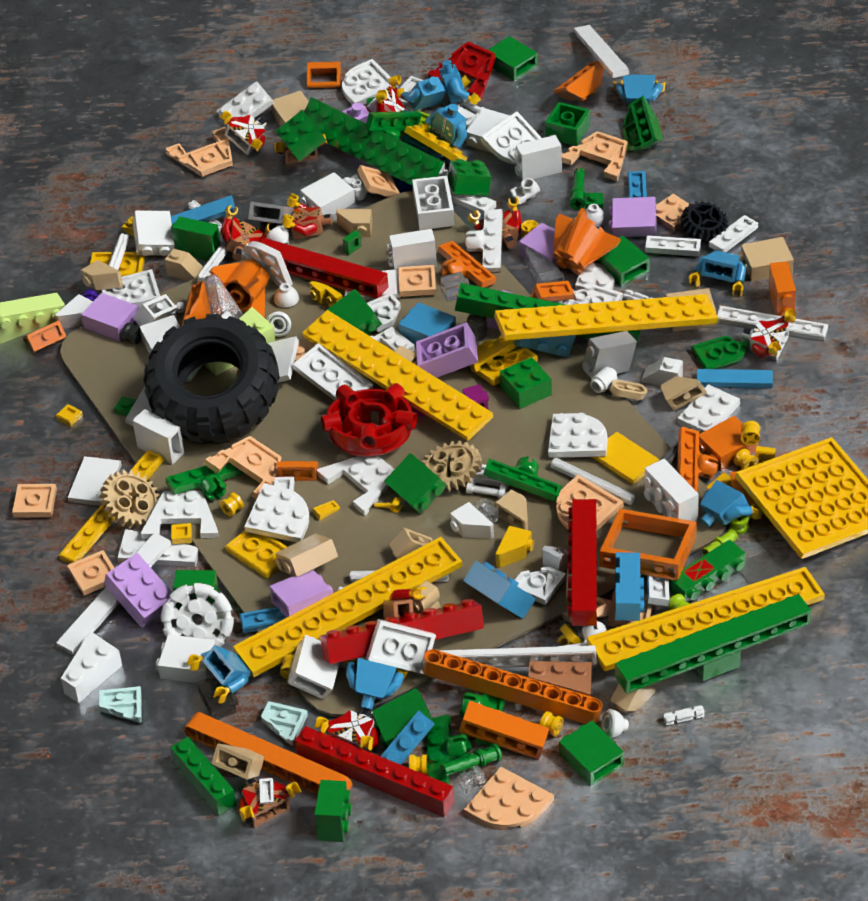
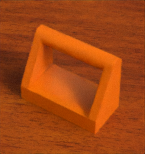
M307 62V89L341 88L342 67L340 62ZM337 74V81L311 82L312 75Z

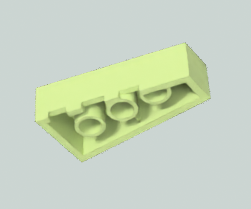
M58 293L0 302V344L56 322L55 314L65 306Z
M253 307L239 318L247 326L250 325L257 329L265 337L267 343L275 341L274 326ZM211 362L205 364V367L217 376L233 367V365L225 362Z

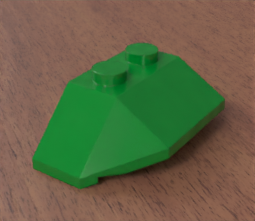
M641 96L630 103L628 106L629 111L625 116L622 126L628 151L650 149L664 140L658 118L646 98Z

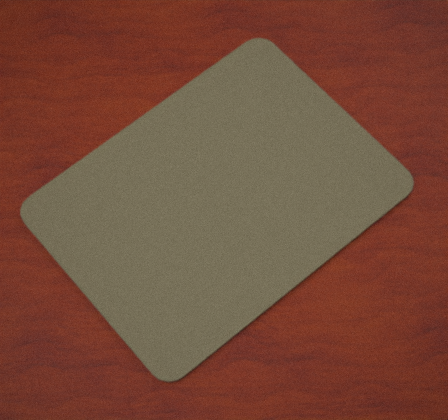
M413 191L396 194L362 208L372 209L373 224L371 237H361V247L351 255L344 253L343 239L349 233L337 225V219L333 221V224L324 225L323 231L319 235L296 240L294 238L288 239L289 245L379 271L393 270V267H389L388 257H391L387 250V243H390L389 236L420 231ZM454 212L455 226L432 229L435 238L437 267H435L436 294L406 296L397 299L400 302L401 309L392 327L399 332L398 324L400 320L404 319L410 309L414 308L419 302L455 316L456 326L467 322L476 336L478 346L484 341L499 338L502 334L499 330L486 326V317L454 311L456 298L450 297L449 291L452 289L459 290L460 283L478 285L467 276H462L454 281H447L441 274L442 263L447 259L438 252V246L454 241L481 265L483 263V252L467 251L465 239L468 236L465 235L466 232L472 230ZM502 263L501 272H491L497 277L496 283L484 287L498 291L505 290L527 297L531 296ZM289 274L293 283L292 287L299 295V301L294 306L288 308L279 307L275 304L274 294L279 286L273 281L268 280V284L265 287V319L267 320L268 316L276 311L286 313L291 319L290 331L285 336H275V341L295 336L300 340L303 338L302 332L330 308L328 303L321 305L311 298L310 282L312 280ZM212 275L206 281V283H213L214 286H222ZM198 278L159 294L160 296L166 294L174 305L177 302H184L186 306L193 284L197 285ZM327 285L338 291L343 297L345 296L344 289ZM451 291V296H457L458 291ZM211 301L210 307L213 308L211 314L222 303L221 301L218 303ZM225 307L218 315H221L226 310L232 317L239 319L247 311L239 313L240 311L235 310L233 312ZM176 312V314H170L167 317L174 315L181 326L184 313ZM82 325L70 332L63 340L60 350L61 357L65 366L134 462L137 463L146 451L137 447L134 427L125 423L126 416L115 414L114 407L122 396L136 400L145 386L143 381L144 369L148 365L149 352L142 339L138 344L132 343L131 340L126 341L122 339L117 341L85 329ZM386 329L380 332H377L375 330L372 333H370L369 336H376L379 333L385 331ZM412 343V344L415 345V351H413V352L417 353V351H416V344H415V343ZM573 343L568 358L529 349L537 355V363L552 379V395L522 409H519L502 390L500 383L495 386L491 385L472 372L469 366L438 377L439 380L462 393L464 388L480 384L483 391L486 390L488 393V410L493 413V418L469 441H466L432 418L417 416L416 427L414 430H411L408 440L398 449L384 455H379V457L395 469L409 453H412L418 460L422 461L426 460L425 455H431L430 450H437L436 446L442 448L444 443L450 445L451 441L454 444L461 441L462 445L468 442L469 446L473 444L474 448L478 449L482 458L481 463L487 465L489 458L511 467H515L518 459L528 456V462H532V459H535L539 465L537 475L540 478L562 485V490L573 478L550 467V463L554 459L549 458L548 455L553 414L584 413L594 417L604 425L608 438L615 432H618L658 459H661L671 447L625 397H615L610 388L601 393H596L591 388L590 382L592 379L582 369L585 354ZM518 346V347H516L515 349L511 350L510 352H513V351H516V350H519V349H522V348H525V347ZM503 355V356H496V357H494L493 359H494V360H497V359L504 358V355ZM204 364L190 382L185 381L184 388L190 393L199 396H212L222 393L236 381L238 368L233 366L215 376ZM293 369L290 380L278 382L279 390L276 400L269 407L267 416L259 425L255 423L248 434L241 438L238 435L228 438V442L220 444L214 441H206L205 444L195 443L188 440V437L182 438L184 454L173 465L164 461L148 481H153L151 486L158 488L156 493L162 495L163 491H171L165 483L166 477L205 466L206 458L217 455L221 450L225 451L231 448L233 444L249 436L281 456V461H317L318 469L357 457V455H352L339 449L332 442L329 431H323L321 415L327 414L334 400ZM362 375L364 378H366L373 384V389L386 390L383 387L376 384L375 382L368 379L367 377H365L364 375ZM370 411L371 423L379 426V412ZM592 457L558 458L634 494V502L631 505L624 503L622 509L664 516L657 511L651 501L645 498L644 477L633 485ZM678 458L671 464L676 471L678 468ZM243 472L242 475L223 480L227 486L226 493L221 499L216 498L213 501L205 496L218 529L219 537L201 538V523L191 524L192 543L198 548V551L210 568L216 570L217 578L240 610L245 613L276 607L271 601L270 586L293 575L278 570L266 579L225 550V546L245 530V524L256 502L252 494L261 484ZM342 475L330 484L325 483L318 476L317 481H295L294 492L304 499L309 511V525L303 539L314 534L331 538L338 554L337 558L313 569L318 575L322 576L327 585L329 584L332 587L333 592H336L338 587L352 584L350 582V571L378 570L397 560L389 544L403 528L431 537L432 540L442 537L462 560L463 566L449 573L448 581L432 582L431 584L435 585L439 590L440 599L438 601L441 608H443L444 604L453 603L456 605L466 599H473L481 604L484 628L436 639L432 649H496L562 617V614L568 611L566 610L567 569L563 572L566 573V580L549 602L543 605L534 601L524 619L463 581L475 561L481 564L486 561L495 567L494 572L498 569L507 575L505 579L511 577L515 580L523 571L529 570L530 573L541 571L543 567L542 549L544 546L561 547L567 551L568 548H572L568 547V535H572V533H568V529L562 525L557 516V501L546 500L541 496L528 493L520 488L508 486L507 493L512 489L526 498L528 530L532 531L534 547L531 552H528L525 559L498 568L496 567L495 554L508 527L512 525L496 516V502L499 500L496 496L479 493L467 494L466 487L461 485L458 490L453 487L450 492L445 488L433 500L428 509L420 514L389 487L385 493L383 492L378 497L377 503H391L395 497H398L402 500L400 505H403L400 511L394 513L389 508H375L372 505L369 508L368 514L364 516L353 506V501L365 494V492L345 475ZM699 478L696 539L689 555L707 547L713 542L714 538L721 537L727 525L717 521L710 527H706L700 519L705 515V512L700 504L704 492L709 489ZM479 483L475 484L478 486L500 489V487L484 485ZM195 488V489L188 490V491H202V490H201V489H198V488ZM234 492L242 499L244 508L237 510L234 516L229 517L221 510L219 503L222 499H227L230 493ZM334 500L340 506V510L319 521L313 515V508ZM470 502L493 523L494 538H463L458 532L452 530L450 526V513ZM617 513L597 530V597L600 598L615 591V569L600 567V549ZM622 527L613 548L674 559L683 538ZM275 538L287 547L297 543ZM640 574V578H643V577L647 576V575ZM384 608L353 625L360 627L370 621L384 620ZM339 663L333 690L324 700L297 688L309 705L317 712L328 716L339 717L350 710L359 714L363 710L360 707L363 696L356 695L355 690L350 688L346 677V670L341 667V663ZM399 668V670L402 672L406 671L405 669ZM408 671L401 687L391 697H385L383 701L375 699L373 707L433 678L425 674Z

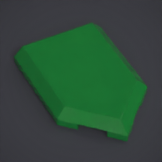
M722 336L692 345L691 350L703 369H717L741 361L750 342L744 340L740 342L732 340V337Z

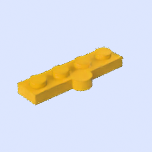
M418 125L406 126L405 133L451 161H456L457 159L467 160V157L462 155L463 152L461 150L452 149L449 147V143L436 139V135L424 132V128Z

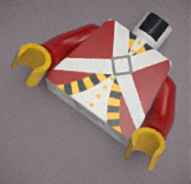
M394 75L389 78L391 87L388 86L384 90H378L376 97L367 106L372 112H402L405 109L397 97L398 88L396 85L401 84L400 75Z
M224 111L219 118L224 120V124H228L224 135L247 156L254 149L258 152L264 148L266 140L264 136L266 129L264 127L266 122L263 118L255 120L251 115L232 117L228 111Z
M790 308L785 311L784 316L776 320H760L755 329L745 327L742 338L750 340V350L760 359L768 358L777 362L789 337L788 323L795 322L796 318L794 316L797 313Z
M364 708L360 714L350 710L333 720H328L324 717L316 718L314 728H321L320 731L322 733L328 731L329 736L366 751L372 750V748L379 744L378 730L374 726L375 721L372 719L374 715L370 709Z

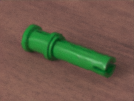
M578 168L574 170L573 189L570 191L571 199L569 201L570 207L574 210H580L585 206V170L583 168H579V172Z
M491 744L489 748L483 750L479 748L473 754L440 764L442 768H439L443 777H447L472 767L478 766L482 768L488 763L500 762L502 760V753L497 744Z

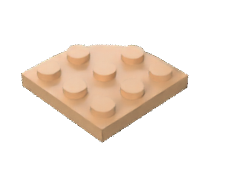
M577 475L560 491L556 505L557 516L562 525L568 529V521H572V519H569L568 508L572 507V499H596L598 530L619 509L624 507V501Z
M500 767L466 806L464 815L493 829L507 830V827L515 826L522 828L531 824L543 814L553 802L554 795Z

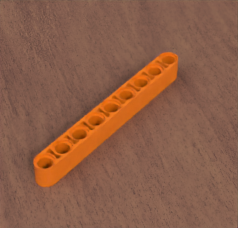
M430 649L424 653L422 671L429 677L540 711H549L554 715L587 724L590 721H594L597 724L600 720L602 702L597 698L439 650Z
M196 712L183 728L189 738L216 749L217 744L247 748L265 756L261 770L288 782H297L300 787L315 794H318L320 780L346 781L347 790H350L353 786L352 781L341 773L201 712Z

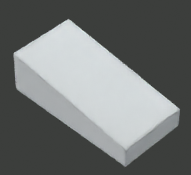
M273 778L259 779L260 804H274Z

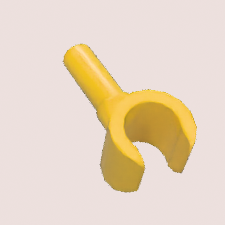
M395 497L391 503H375L374 507L389 508L392 512L397 513L403 505H400L402 500Z

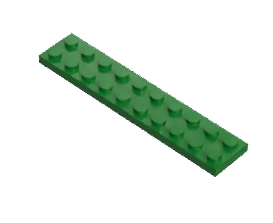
M313 97L310 98L304 110V113L321 134H325L328 144L412 186V180L437 177L444 164L443 161L378 129L376 131H368L365 129L366 123Z

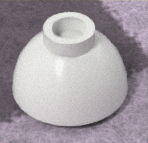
M590 204L585 209L588 219L596 223L595 227H600L606 222V215L597 204Z
M283 225L273 228L266 236L267 239L289 245V233Z
M287 283L281 284L274 294V302L279 307H292L299 301L297 291Z
M276 311L268 316L267 321L274 326L276 337L285 336L290 331L291 319L286 313Z
M608 709L604 713L601 729L610 738H615L628 730V720L624 719L618 711Z

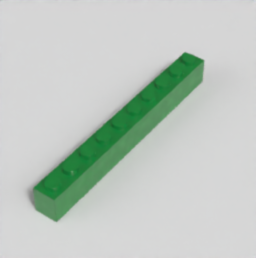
M460 283L454 311L495 319L494 314L496 310L566 304ZM641 330L628 331L638 342ZM618 332L581 334L576 336L590 339Z
M800 594L787 597L784 600L752 610L723 623L715 624L707 629L696 631L691 635L659 645L654 649L622 659L615 663V678L626 694L809 625L811 609Z

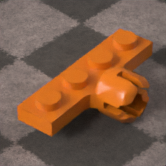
M454 241L438 246V252L447 259L442 263L443 267L441 268V274L447 281H454L462 276H467L479 287H487L496 283L497 277Z
M681 426L678 431L677 472L698 493V477L712 479L713 475L717 472L718 460L713 456L700 453L699 431Z

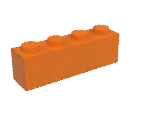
M472 701L468 703L459 729L460 733L497 744L500 747L538 760L549 728L540 724L529 722L520 717H515Z

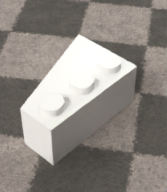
M90 631L61 677L64 694L80 703L122 667L119 650Z

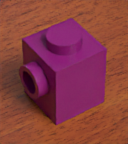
M480 384L462 389V394L488 409L489 396L486 390L483 391Z

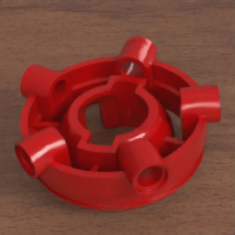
M393 383L386 390L364 389L354 391L348 385H341L335 394L337 400L330 405L326 415H321L323 431H329L332 442L339 449L352 455L367 457L384 455L398 449L408 440L411 430H414L417 424V413L412 412L410 404L403 398L405 391L398 383ZM370 411L379 412V426L371 423Z

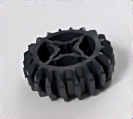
M702 200L700 203L697 201L694 204L689 203L688 207H685L681 214L680 225L687 237L701 239V241L707 244L713 238H716L717 235H721L723 231H726L729 220L726 211H723L722 207H717L716 203L712 205L710 201L704 203Z

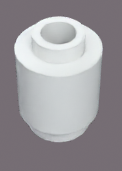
M604 367L592 377L590 382L591 388L596 393L605 392L610 388L613 380H618L616 371L613 368Z

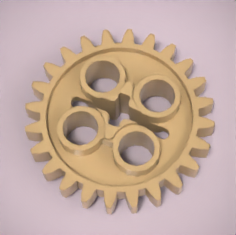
M451 441L450 445L444 443L442 448L436 446L437 450H430L431 455H425L426 460L421 461L447 485L445 488L448 489V492L453 487L458 490L460 485L466 487L465 482L472 483L471 477L477 478L476 473L481 472L480 467L482 466V458L478 449L474 448L473 444L469 446L468 442L462 445L461 441L457 444Z
M122 470L121 473L116 471L114 475L110 474L104 481L100 489L102 493L99 497L103 499L100 504L106 505L104 511L110 512L109 518L115 517V523L120 520L121 526L127 523L130 529L133 525L137 529L141 525L145 526L158 502V498L161 496V494L155 493L158 489L157 487H151L153 481H146L147 476L141 478L140 472L134 475L132 470L128 474L125 470Z

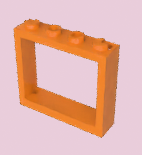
M619 509L600 549V567L615 569L616 552L637 553L613 548L622 527L682 537L683 540L674 559L640 553V574L678 581L696 539L697 522Z

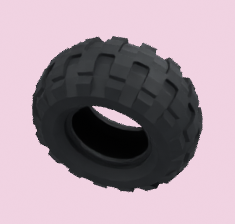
M206 314V318L197 320L194 316L185 319L184 324L178 328L171 327L163 335V340L156 342L149 354L148 365L144 369L145 394L152 413L174 423V425L180 426L182 438L188 437V440L201 444H205L206 441H214L217 444L226 443L228 438L236 435L241 438L248 434L255 423L259 425L267 416L269 407L274 404L279 390V369L272 347L257 329L250 325L247 326L244 321L232 316L225 319L218 314ZM225 362L240 370L232 386L216 395L199 396L190 393L184 388L185 381L191 372L207 363Z

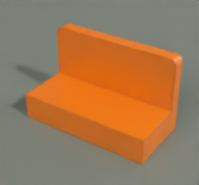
M569 281L535 284L530 297L546 301L573 299L574 292Z
M58 320L22 338L28 341L32 351L35 352L67 336Z
M277 461L278 477H294L295 481H317V461Z

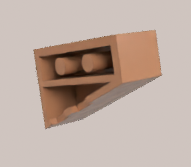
M529 661L528 678L591 696L592 662Z

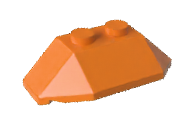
M599 61L590 62L586 67L554 89V95L568 101L578 100V102L586 100L588 95L595 93L596 89L602 85L604 67Z
M200 281L197 285H192L181 326L184 324L185 319L194 316L196 320L206 318V314H211L213 308L210 307L211 298L206 281Z

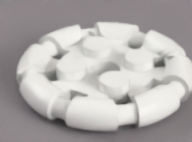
M194 583L192 586H187L186 584L173 591L168 602H165L161 612V622L164 624L163 632L166 638L168 634L181 636L183 633L187 637L216 640V646L221 647L225 644L224 640L230 637L233 629L234 617L231 616V605L222 593H218L210 585ZM195 593L196 596H197V599H192V600H191V599H190V594ZM208 596L215 600L213 604L206 600ZM177 602L182 604L180 609L175 607ZM216 612H223L224 618L218 619ZM194 614H200L203 617L201 624L193 622L192 616ZM177 619V626H172L171 620ZM215 628L220 631L218 636L213 633Z

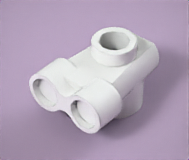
M358 173L354 174L351 178L345 177L343 179L355 190V200H363L366 197L367 190Z
M526 178L521 182L520 187L516 186L510 189L512 197L514 199L518 197V205L525 203L527 199L534 198L540 192L539 186L532 178Z

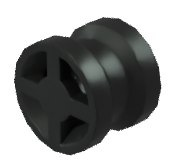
M130 322L126 323L121 332L122 339L126 341L131 340L132 343L138 344L141 341L140 327L134 326Z

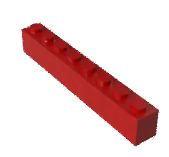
M262 238L260 243L281 252L289 274L350 292L356 289L359 294L375 299L381 297L389 287L388 274L386 272L267 238Z
M572 499V507L568 508L569 519H572V521H568V533H572V535H568V547H572L568 548V560H572V562H568V574H572V576H568V589H572V591H568V603H572V605H568V617H572V626H597L596 499Z
M473 599L462 600V603L456 605L453 603L444 604L443 608L438 609L426 608L423 612L417 614L416 612H409L404 614V617L385 618V621L434 633L436 635L435 640L484 628L481 604ZM377 621L367 622L364 626L360 627L356 625L348 626L343 631L330 630L325 635H321L323 659L329 664L366 656Z
M308 726L304 727L295 740L297 755L442 817L446 816L455 802L453 786Z

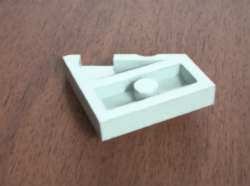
M141 687L99 690L100 712L141 723Z
M268 701L261 715V721L287 743L294 746L308 713L304 709Z

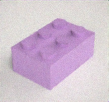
M467 322L416 341L417 366L436 378L478 362L476 336Z
M138 552L109 571L105 576L104 585L141 628L161 615L165 602H168L172 593Z

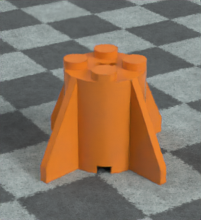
M581 208L574 219L562 214L557 216L555 220L553 256L558 260L556 264L563 269L567 267L575 274L581 275L588 265L617 247L621 238L604 232L601 227L599 229L594 226L596 223L588 219L585 209Z
M250 258L242 262L211 268L209 273L222 285L219 288V298L222 303L212 314H218L225 307L233 312L235 310L240 311L239 313L248 311L253 307L265 318V287L270 279V274L255 259Z

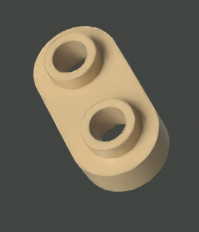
M613 380L610 386V391L618 398L625 397L639 401L645 399L647 394V388L639 383Z

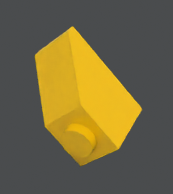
M509 526L495 554L496 567L501 568L525 559L528 552H531L534 547L532 531Z

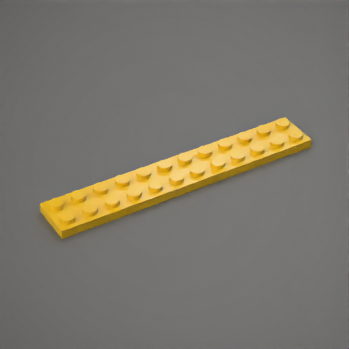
M707 294L496 310L494 314L504 341L717 324L718 316Z
M328 310L302 332L303 338L315 345L321 344L352 369L384 389H387L393 383L400 384L405 391L403 398L411 406L466 441H469L493 418V413Z
M439 537L234 645V652L249 668L251 675L256 677L282 663L284 656L289 654L295 655L297 645L305 635L321 641L320 636L325 635L330 630L342 631L346 627L352 626L382 610L383 601L388 600L394 590L412 589L413 591L414 588H418L426 580L432 583L462 567V560L444 539Z
M803 567L587 637L588 646H596L597 660L605 672L614 669L615 663L622 659L654 649L659 645L667 644L696 631L723 623L731 618L765 607L768 604L784 600L787 597L800 594L806 604L810 605L823 601L825 594L807 568Z

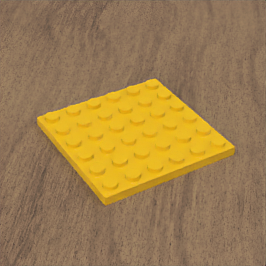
M832 437L736 472L735 478L801 559L868 534V479Z

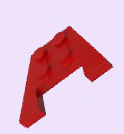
M467 41L451 54L452 57L448 60L455 64L460 74L467 75L475 80L468 90L469 95L471 96L473 93H476L482 100L496 55L492 51ZM442 62L439 63V67L434 71L428 72L429 77H438L441 80L439 69L443 68Z

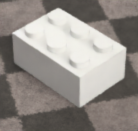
M439 176L412 180L419 230L455 226L448 177Z
M665 459L646 467L644 496L655 505L657 511L666 517L697 522L699 494Z

